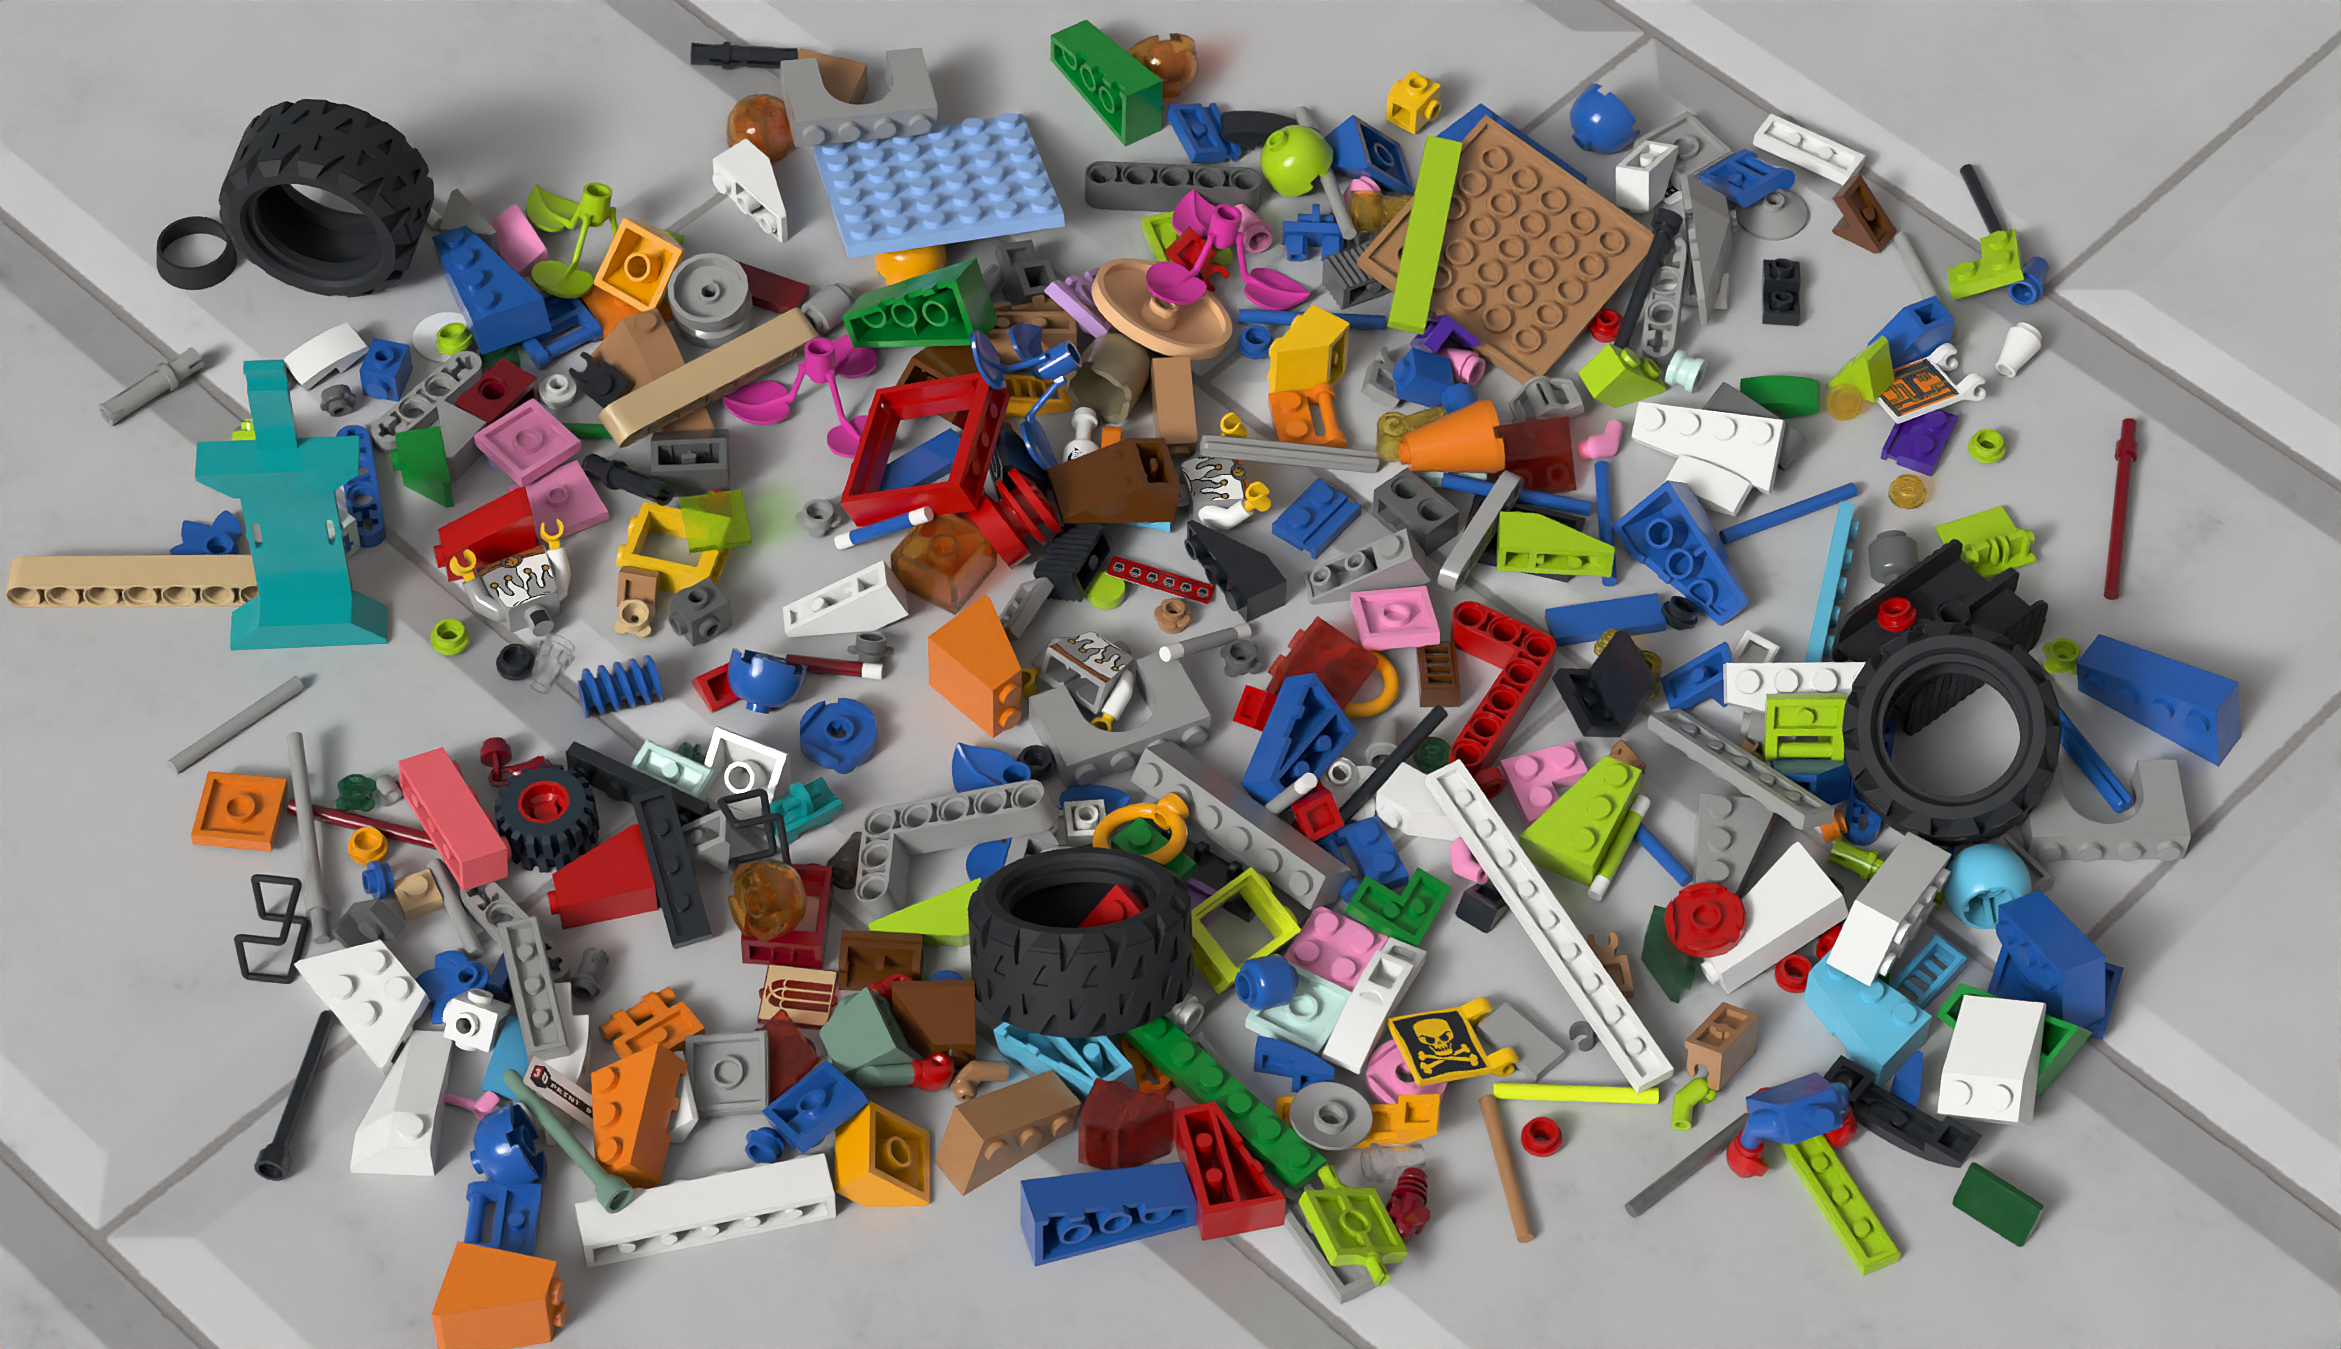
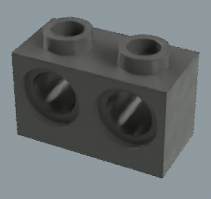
M1408 467L1374 489L1372 514L1394 533L1406 528L1424 550L1425 556H1428L1457 536L1459 510H1457L1452 501L1444 499L1431 488L1426 479L1418 477Z

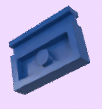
M1201 103L1170 104L1166 113L1192 164L1224 162L1225 158H1231L1233 162H1237L1242 152L1239 145L1221 139L1220 117L1222 114L1216 103H1210L1209 107H1203Z
M1317 479L1272 523V534L1300 551L1305 549L1316 560L1361 515L1362 505L1358 502L1353 504L1348 501V496Z

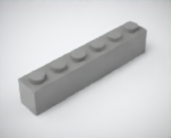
M1169 741L1145 747L1130 781L1158 801L1167 793H1174L1179 796L1189 810L1187 822L1250 867L1252 866L1256 872L1309 910L1336 902L1351 871L1349 867L1174 742Z

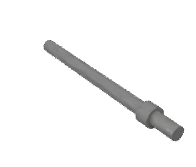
M1304 106L1298 107L1295 110L1298 124L1314 129L1321 134L1317 122L1312 120L1308 109ZM1330 166L1327 174L1323 179L1320 177L1343 238L1351 240L1356 236L1357 232Z
M291 732L287 735V744L307 887V896L304 898L306 915L311 918L314 942L316 944H324L330 940L327 915L330 913L329 897L323 891L303 735L300 732Z

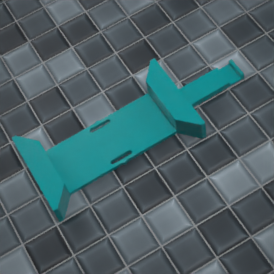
M284 359L244 361L243 374L246 375L247 395L256 440L197 442L195 479L197 482L233 499L240 498L246 525V538L249 541L259 595L232 612L231 651L387 644V606L352 590L343 540V525L340 522L335 493L336 489L359 475L360 437L298 438ZM328 520L333 521L336 539L329 538L326 522ZM254 523L260 525L263 542L256 541L253 528Z

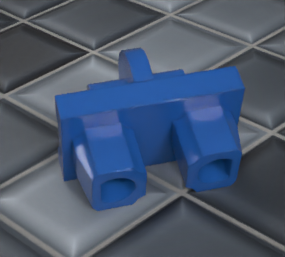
M1312 204V214L1298 213L1297 222L1283 221L1282 245H1285L1287 260L1296 262L1307 260V246L1322 247L1321 261H1324L1326 257L1329 258L1336 252H1343V248H1347V240L1343 238L1338 223H1333L1334 215L1320 214V204Z

